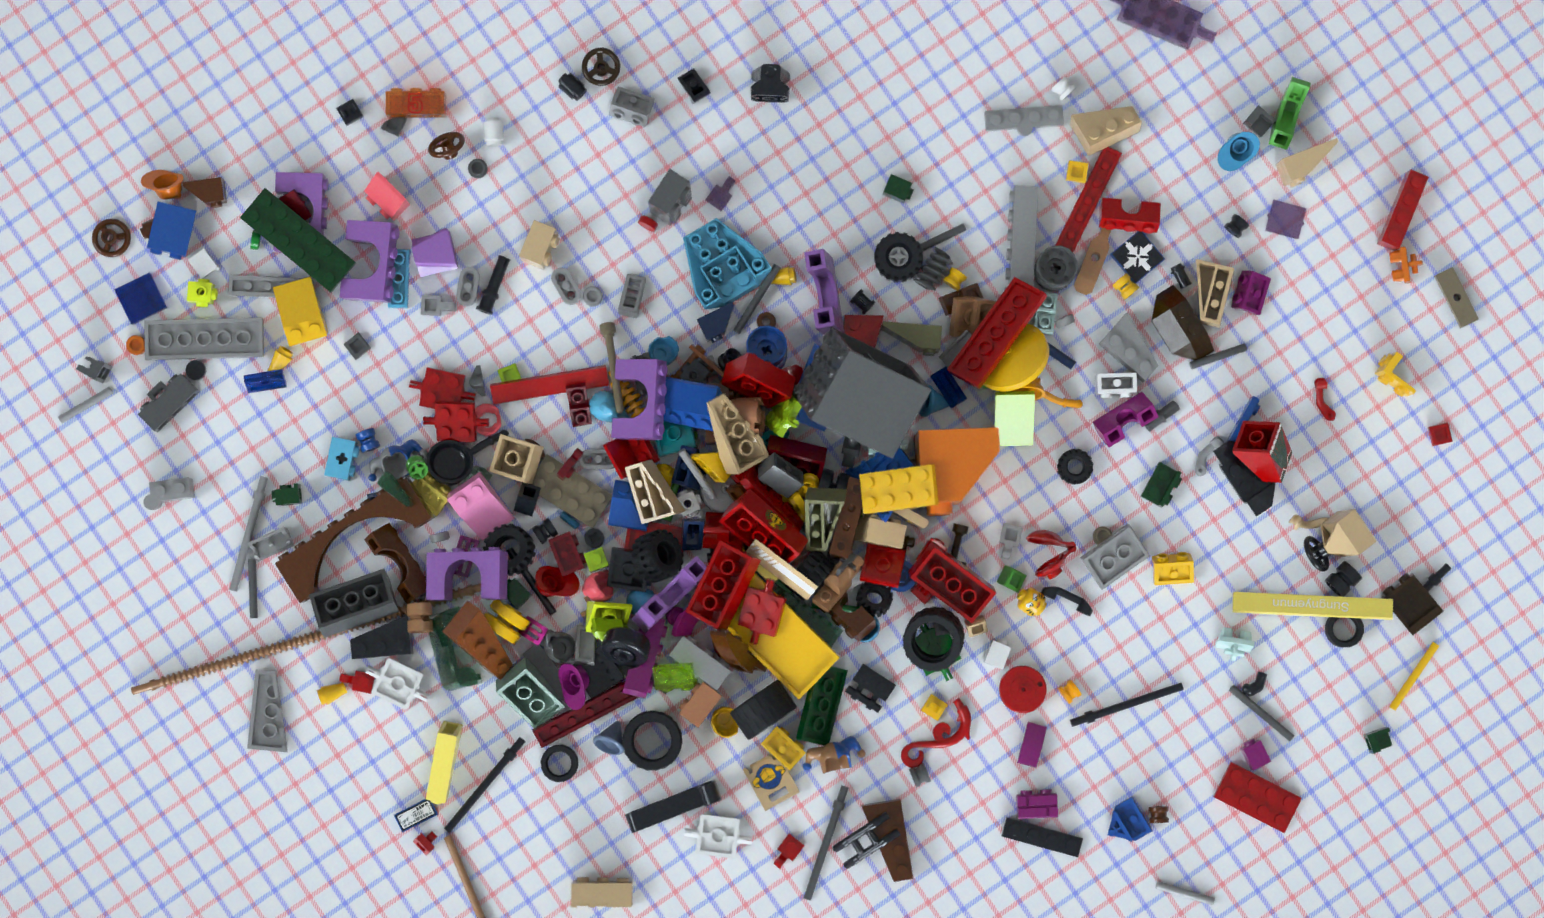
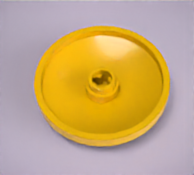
M1027 324L983 385L995 391H1012L1024 387L1036 379L1045 368L1049 359V345L1044 334L1036 326Z

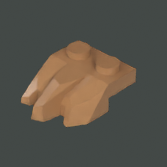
M974 296L954 297L949 335L959 337L965 330H968L972 335L996 301Z

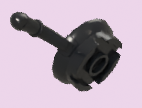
M501 430L492 436H488V438L479 442L471 449L454 440H444L436 443L427 454L426 464L431 476L437 482L446 483V485L450 486L460 483L469 476L473 469V455L498 442L500 434L508 436L509 432Z

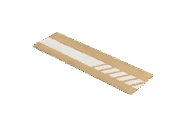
M757 539L753 541L746 551L761 559V566L806 600L817 589L818 586Z

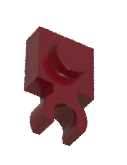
M577 448L557 472V477L562 481L566 477L569 479L576 470L574 468L575 464L580 460L584 452Z

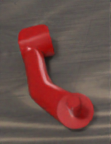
M1317 378L1314 381L1316 405L1326 420L1334 421L1336 413L1323 399V389H1327V381L1325 378Z

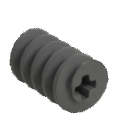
M934 247L936 253L930 254L931 259L925 261L928 266L921 267L924 273L918 272L917 276L919 279H913L927 290L935 291L936 288L933 283L940 284L941 282L937 277L944 278L945 276L941 271H949L946 264H953L950 259L951 257L937 247Z

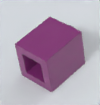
M1252 738L1244 742V747L1240 748L1250 770H1256L1271 762L1261 740L1255 741Z

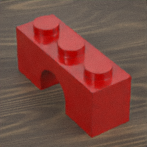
M1102 197L1099 211V228L1107 230L1120 229L1127 232L1141 231L1148 234L1157 233L1160 225L1161 203L1141 201L1138 212L1130 214L1123 210L1122 199Z

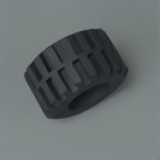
M502 524L500 528H493L495 531L493 533L489 532L487 534L489 538L484 540L486 546L483 547V551H489V547H501L506 540L515 539L519 542L520 549L515 558L507 561V574L514 576L515 573L517 575L521 574L522 570L526 571L528 569L527 566L529 564L532 565V557H535L536 554L534 552L536 547L532 537L524 529L514 524Z
M658 529L639 536L632 545L633 551H631V556L633 557L632 564L635 565L634 569L636 572H639L641 578L644 577L645 581H650L651 583L676 576L681 571V565L684 562L681 544L678 543V539L674 538L671 532H667L665 529Z
M811 551L797 568V571L819 587L833 570L835 563L822 552ZM786 585V587L790 591H792L796 596H798L802 601H806L805 598H803L792 588Z

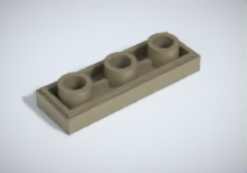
M1453 267L1434 276L1460 328L1479 319ZM1454 295L1458 296V301L1454 300Z

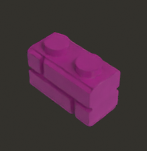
M1042 789L1038 794H1032V790L1020 791V794L1016 795L1017 819L1058 817L1057 793H1052V789Z

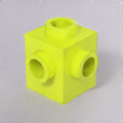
M198 279V282L188 281V302L196 303L197 307H208V304L214 305V300H217L218 289L215 288L213 283H210L209 279Z

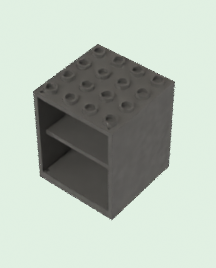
M831 327L830 331L825 333L820 349L818 348L815 351L811 365L806 367L801 383L796 385L794 396L812 421L893 459L931 389L911 365Z

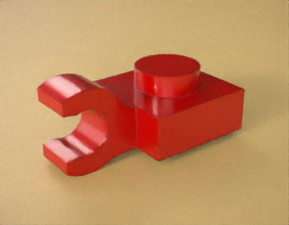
M357 670L355 676L341 673L339 678L340 682L353 684L352 690L369 694L372 692L375 677Z
M788 834L777 848L781 854L773 864L780 869L788 858L793 861L805 845L791 834Z

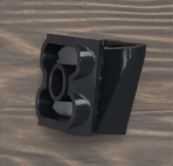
M763 64L752 71L751 79L756 82L751 86L752 101L773 103L789 101L790 88L786 85L790 81V73L778 64Z

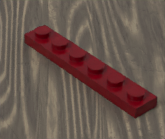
M625 681L585 701L582 708L578 710L570 709L537 726L532 731L541 748L639 697L623 693Z

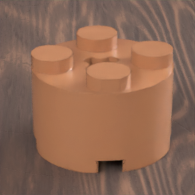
M761 397L732 399L731 403L737 408L740 416L745 421H748L751 425L750 428L756 434L762 437L763 434L761 432L765 430V411H762L760 405H764L763 399Z

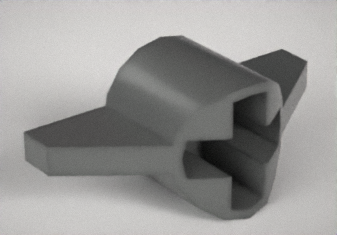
M477 365L469 380V384L481 396H486L481 366Z

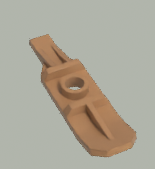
M1101 228L1099 235L1091 241L1074 283L1077 292L1084 295L1092 293L1109 251L1108 237L1111 230ZM1097 255L1098 261H1093L1091 256Z

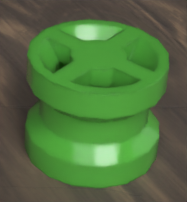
M414 455L407 460L406 468L412 478L422 479L427 475L428 467L421 456Z

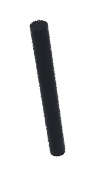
M513 547L506 551L511 559L517 556ZM522 570L521 574L550 616L557 611L550 600L534 587L536 580L529 570Z

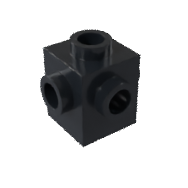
M696 358L691 364L687 362L681 368L682 374L680 377L683 380L705 384L708 382L707 376L712 371ZM693 372L697 374L695 379L692 377Z

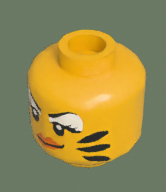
M1033 587L1026 590L1022 589L1017 595L1018 608L1029 616H1039L1046 608V597Z

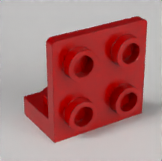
M615 439L603 445L620 479L627 478L625 467L648 460H653L654 463L660 461L650 440Z

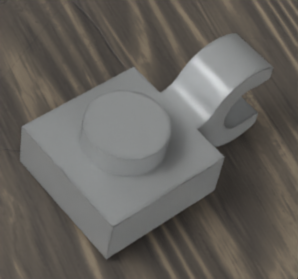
M422 295L421 315L441 316V310L456 312V304L454 302H442V296Z
M1003 523L999 543L1004 544L1001 558L1010 559L1012 547H1019L1023 527Z

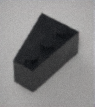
M405 615L350 639L352 659L414 654L412 633H408L407 621L410 620V617Z

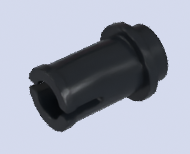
M1181 263L1170 269L1180 289H1183L1192 284L1184 270L1185 266H1182Z

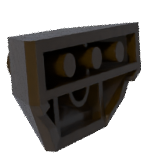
M1172 285L1157 294L1151 322L1171 354L1198 360L1214 352L1207 331L1180 291Z

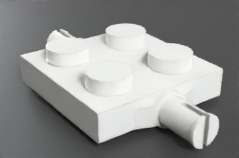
M389 657L380 671L368 666L367 669L369 670L365 672L376 678L371 694L407 710L410 702L415 697L426 702L430 695L419 690L420 682L424 676L423 673Z
M701 814L700 824L697 829L685 828L684 836L696 837V854L734 859L739 843L751 845V841L748 840L752 839V836L740 835V819Z

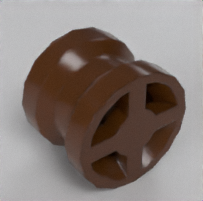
M1168 806L1149 807V812L1151 813L1149 823L1169 822L1167 817Z

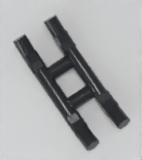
M886 811L833 845V850L839 852L852 844L857 852L856 855L844 862L846 869L851 868L901 835L897 828L881 839H878L874 833V828L890 818ZM866 834L872 845L864 849L858 839Z

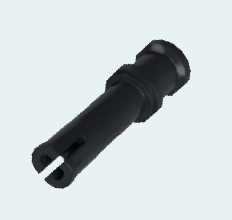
M501 255L498 256L487 289L482 291L483 296L476 310L488 315L493 314L492 309L495 301L499 299V294L497 293L510 262L509 258Z

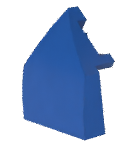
M1132 796L1115 806L1108 831L1109 836L1123 838L1132 842V840L1136 841L1153 831Z

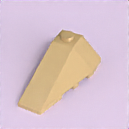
M721 394L707 402L719 457L727 474H740L769 457L762 438L750 428L751 425L740 416L737 408L725 394Z

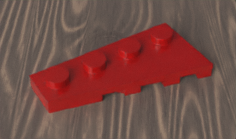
M844 315V333L875 348L884 315Z

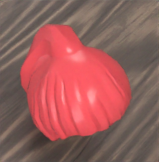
M598 571L588 576L582 587L583 595L588 596L595 602H604L611 599L614 589L607 586L609 571Z

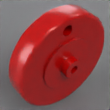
M1013 667L1000 680V698L1004 705L1014 712H1032L1041 706L1046 697V682L1043 676L1032 667Z

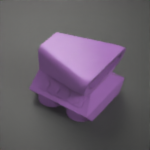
M447 228L441 229L432 235L411 239L414 261L420 277L458 268L450 230L448 231Z

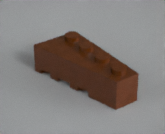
M895 799L861 805L868 823L885 811L890 818L873 829L878 839H881L896 828L901 834L880 848L892 880L897 882L913 879L901 800Z

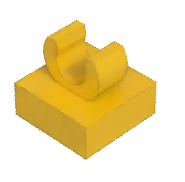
M1069 160L1066 181L1085 184L1088 163Z
M930 694L921 711L938 721L948 704Z

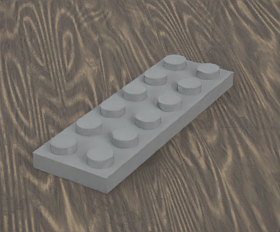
M262 317L144 321L145 360L264 357Z

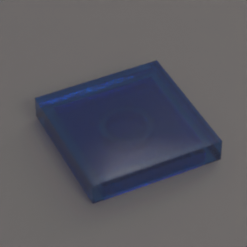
M150 272L114 289L131 325L168 308Z

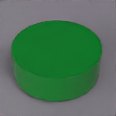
M255 230L252 232L250 249L258 250L261 235Z

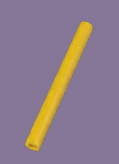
M1432 642L1389 707L1391 709L1397 710L1439 645Z

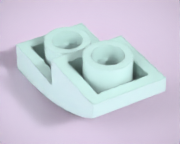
M1045 292L1047 298L1035 313L1034 326L1043 334L1053 335L1058 294Z

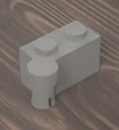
M187 477L149 482L150 494L144 498L143 503L147 509L156 510L162 506V502L195 498L193 479Z

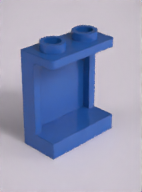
M158 201L147 244V249H150V253L162 255V252L170 254V258L181 260V257H186L196 210Z

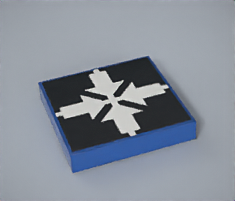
M1141 231L1136 232L1110 254L1125 274L1127 273L1131 277L1133 283L1140 281L1165 260L1162 254Z

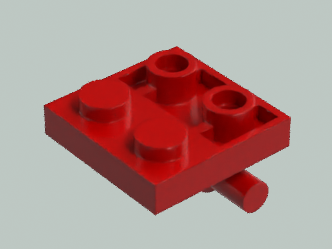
M706 512L703 548L716 549L721 540L742 550L743 542L719 522L723 514Z

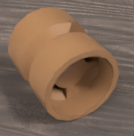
M432 603L407 604V616L410 617V620L407 621L408 633L433 632V620L430 619Z

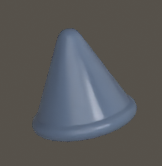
M615 721L600 734L596 735L593 738L594 745L607 754H622L624 747L622 745L621 723Z

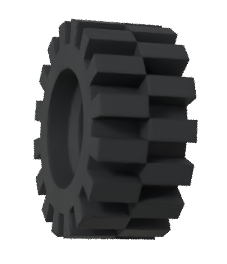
M1081 449L1066 451L1058 459V475L1068 484L1076 485L1085 482L1093 472L1091 456ZM1077 459L1082 463L1083 468L1079 474L1069 472L1068 463L1070 460Z
M869 582L862 583L856 596L857 607L862 606L868 613H871L873 618L875 614H877V617H881L882 614H886L893 601L891 587L886 588L884 585ZM869 593H876L881 596L882 601L878 604L872 603L868 600L867 595Z

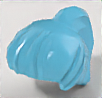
M598 391L589 401L590 413L600 421L611 423L612 418H629L625 409L623 413L619 414L616 412L614 394L609 391Z

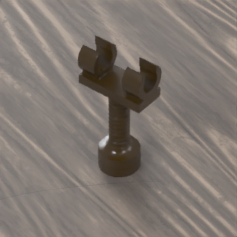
M954 523L952 531L956 536L953 541L951 555L957 559L960 542L963 535L968 533L969 527Z

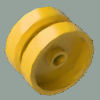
M493 600L490 608L498 616L496 617L489 612H485L484 616L495 633L515 645L521 636L512 628L513 625L520 630H526L531 622L511 605L505 604L500 600Z

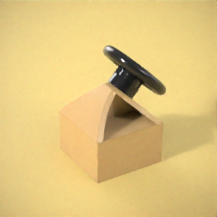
M1351 509L1338 511L1321 524L1323 542L1320 543L1313 536H1307L1303 544L1311 564L1317 570L1325 572L1329 568L1328 556L1331 554L1341 557L1360 555L1373 545L1376 539L1357 511Z

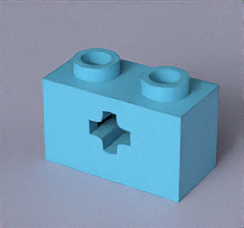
M332 437L324 475L350 481V478L354 477L356 466L353 465L354 459L358 458L360 447L357 446L358 442ZM344 454V456L347 458V462L344 461L342 464L341 461H339V457H343Z

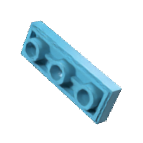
M397 249L398 255L394 263L396 274L392 283L394 294L391 298V303H388V308H408L410 250ZM398 275H401V281L397 282L395 280Z

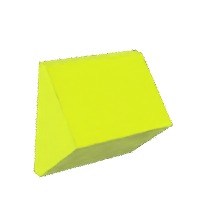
M587 601L585 631L592 632L591 620L594 618L621 619L627 625L633 607L632 604Z

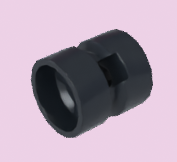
M1343 561L1336 568L1337 573H1331L1324 580L1329 588L1339 597H1344L1351 590L1350 586H1355L1362 579L1357 570L1346 561Z

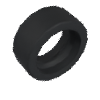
M1329 617L1325 624V634L1333 645L1337 647H1352L1362 639L1364 624L1361 618H1349L1354 622L1356 632L1351 639L1342 641L1333 633V625L1341 617Z
M563 744L548 748L541 758L543 774L554 782H565L571 779L579 766L575 751ZM555 752H564L571 759L570 770L563 775L552 773L548 767L549 757Z

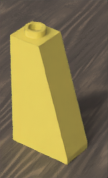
M443 721L437 733L426 800H430L434 804L445 803L448 798L463 724Z

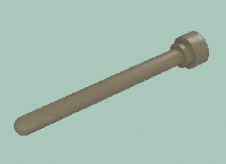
M606 322L599 325L600 334L603 335L606 341L616 412L620 414L623 413L624 407L620 381L615 379L616 354L613 336L616 328L615 323Z

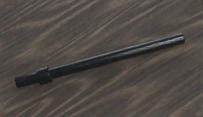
M1178 683L1094 712L1092 710L1085 712L1082 716L1070 719L1072 727L1086 722L1089 724L1095 722V719L1182 691L1184 688L1182 683Z
M519 737L511 748L506 749L502 759L444 827L448 833H451L509 761L514 760L517 756L516 753L526 742L524 739Z

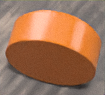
M138 335L131 336L126 342L128 352L133 355L143 354L145 352V339Z

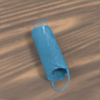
M563 511L560 515V518L572 528L576 529L579 527L580 523Z

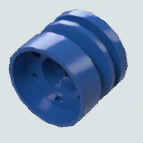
M760 326L754 329L748 336L746 352L753 353L758 358L771 362L775 367L782 369L787 361V339L783 332L776 327Z

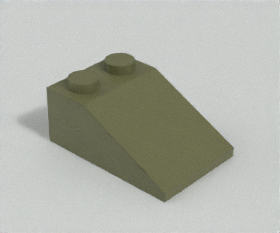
M882 322V331L916 351L923 352L924 356H934L935 353L940 351L942 326Z

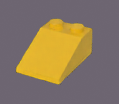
M311 276L273 287L289 347L328 335V328Z

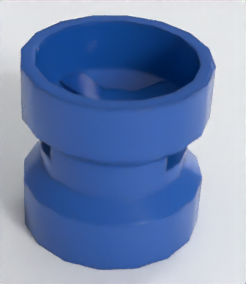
M369 428L355 434L357 440L361 443L360 449L362 453L380 447L379 441L375 439L376 433L374 428Z

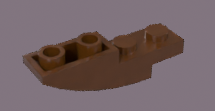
M720 629L719 631L711 630L710 635L716 650L733 669L753 674L754 670L766 672L767 668L754 655H750L751 652L747 650L749 645L742 642L741 637L731 635V632L725 629Z

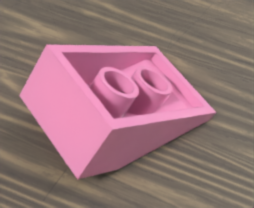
M478 472L448 493L447 501L482 540L489 537L487 535L489 532L493 533L495 531L493 528H500L502 524H508L515 519L481 472Z

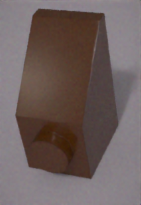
M221 177L182 182V186L206 205H210L211 208L222 207V204L227 203L225 181Z

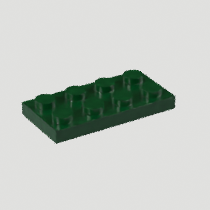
M832 666L808 690L796 739L823 746L830 743L848 670Z

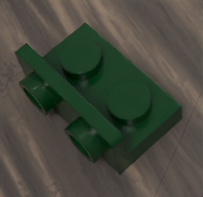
M1158 462L1140 497L1160 508L1164 505L1168 506L1173 497L1171 495L1173 488L1177 489L1182 481L1180 477L1182 472Z

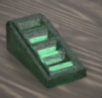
M385 471L378 480V485L406 507H412L414 503L392 473Z

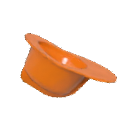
M153 170L143 175L141 184L145 188L154 190L159 198L163 200L180 199L181 183L184 176L166 170Z

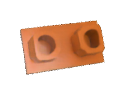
M1400 247V250L1389 253L1391 264L1402 263V269L1393 270L1392 277L1394 282L1404 281L1407 284L1411 283L1409 267H1412V274H1417V266L1423 265V261H1417L1416 254H1410L1411 262H1408L1406 247Z

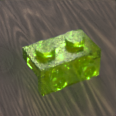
M693 663L659 664L652 667L655 690L669 692L674 689H681L682 691L692 690L698 683V679L694 677Z

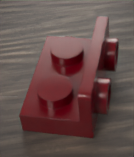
M569 531L548 540L562 577L585 569L583 565L586 564L583 552L579 553L576 547L580 545L576 534L572 535Z

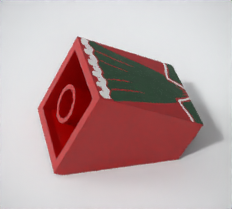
M1243 421L1232 450L1233 454L1263 482L1282 483L1292 455L1291 447L1280 422Z

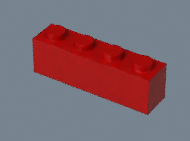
M1412 169L1406 172L1378 239V245L1392 251L1400 248L1429 178L1428 176Z

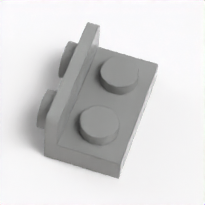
M618 86L610 105L609 115L616 119L631 122L637 126L646 127L655 98Z

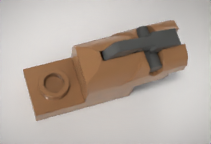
M851 550L849 558L842 557L824 579V585L812 598V603L828 613L851 587L852 579L864 564L862 557L857 556Z

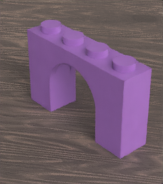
M276 172L275 192L278 195H284L295 189L298 195L310 199L314 213L309 224L324 236V229H327V217H324V210L328 209V199L325 198V190H328L329 185L328 179H325L323 173ZM273 246V250L275 252L282 253L275 246Z
M347 220L345 239L351 242L374 244L379 251L380 263L376 272L368 278H343L339 298L353 301L391 303V298L394 294L392 283L396 274L394 263L398 255L396 243L400 235L398 225L391 222Z
M824 249L804 252L807 272L814 279L819 300V309L813 310L815 327L823 335L830 331L831 327L844 333L833 257Z
M616 359L615 379L642 382L647 389L648 402L644 411L634 418H612L611 438L619 440H662L664 433L663 418L665 414L664 401L667 391L665 383L668 372L666 361L659 359Z
M489 547V551H482V548H470V551H464V548H452V552H446V549H434V552L427 553L426 600L452 601L454 573L461 564L468 561L473 562L480 571L481 599L507 600L508 552L500 551V547Z
M696 556L659 594H655L631 620L646 633L699 584L707 566Z

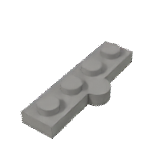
M1062 105L984 112L986 132L1017 129L1021 136H1028L1032 132L1033 127L1064 125Z

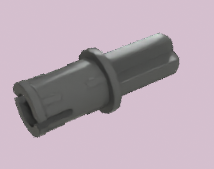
M1171 401L1162 409H1157L1158 418L1146 424L1145 428L1150 432L1162 422H1167L1166 419L1179 411L1180 407L1175 401Z

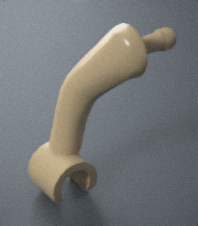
M1293 515L1289 523L1295 525L1294 530H1298V528L1313 529L1321 527V524L1329 518L1323 517L1312 521H1303L1299 515Z

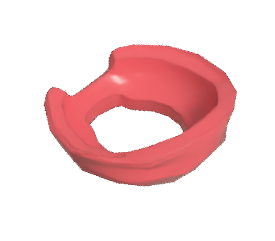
M484 403L475 408L477 418L488 412L495 414L497 417V423L492 427L478 426L476 431L484 436L495 434L501 427L499 409L494 405Z

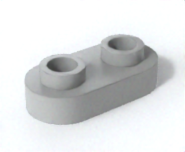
M473 267L464 268L459 276L456 297L463 306L473 305L477 298L480 275ZM469 274L474 276L472 281L467 280ZM469 293L470 299L464 300V294Z
M565 268L555 269L551 275V280L562 300L568 305L578 303L581 298V292L569 271ZM560 275L565 276L563 282L558 281ZM574 292V298H568V293Z
M605 449L584 450L583 456L579 460L580 465L585 469L614 468L612 462H605V458L608 456ZM587 456L593 458L591 463H586L585 459Z

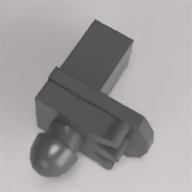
M846 436L841 452L844 454L841 466L853 468L855 457H859L861 444Z

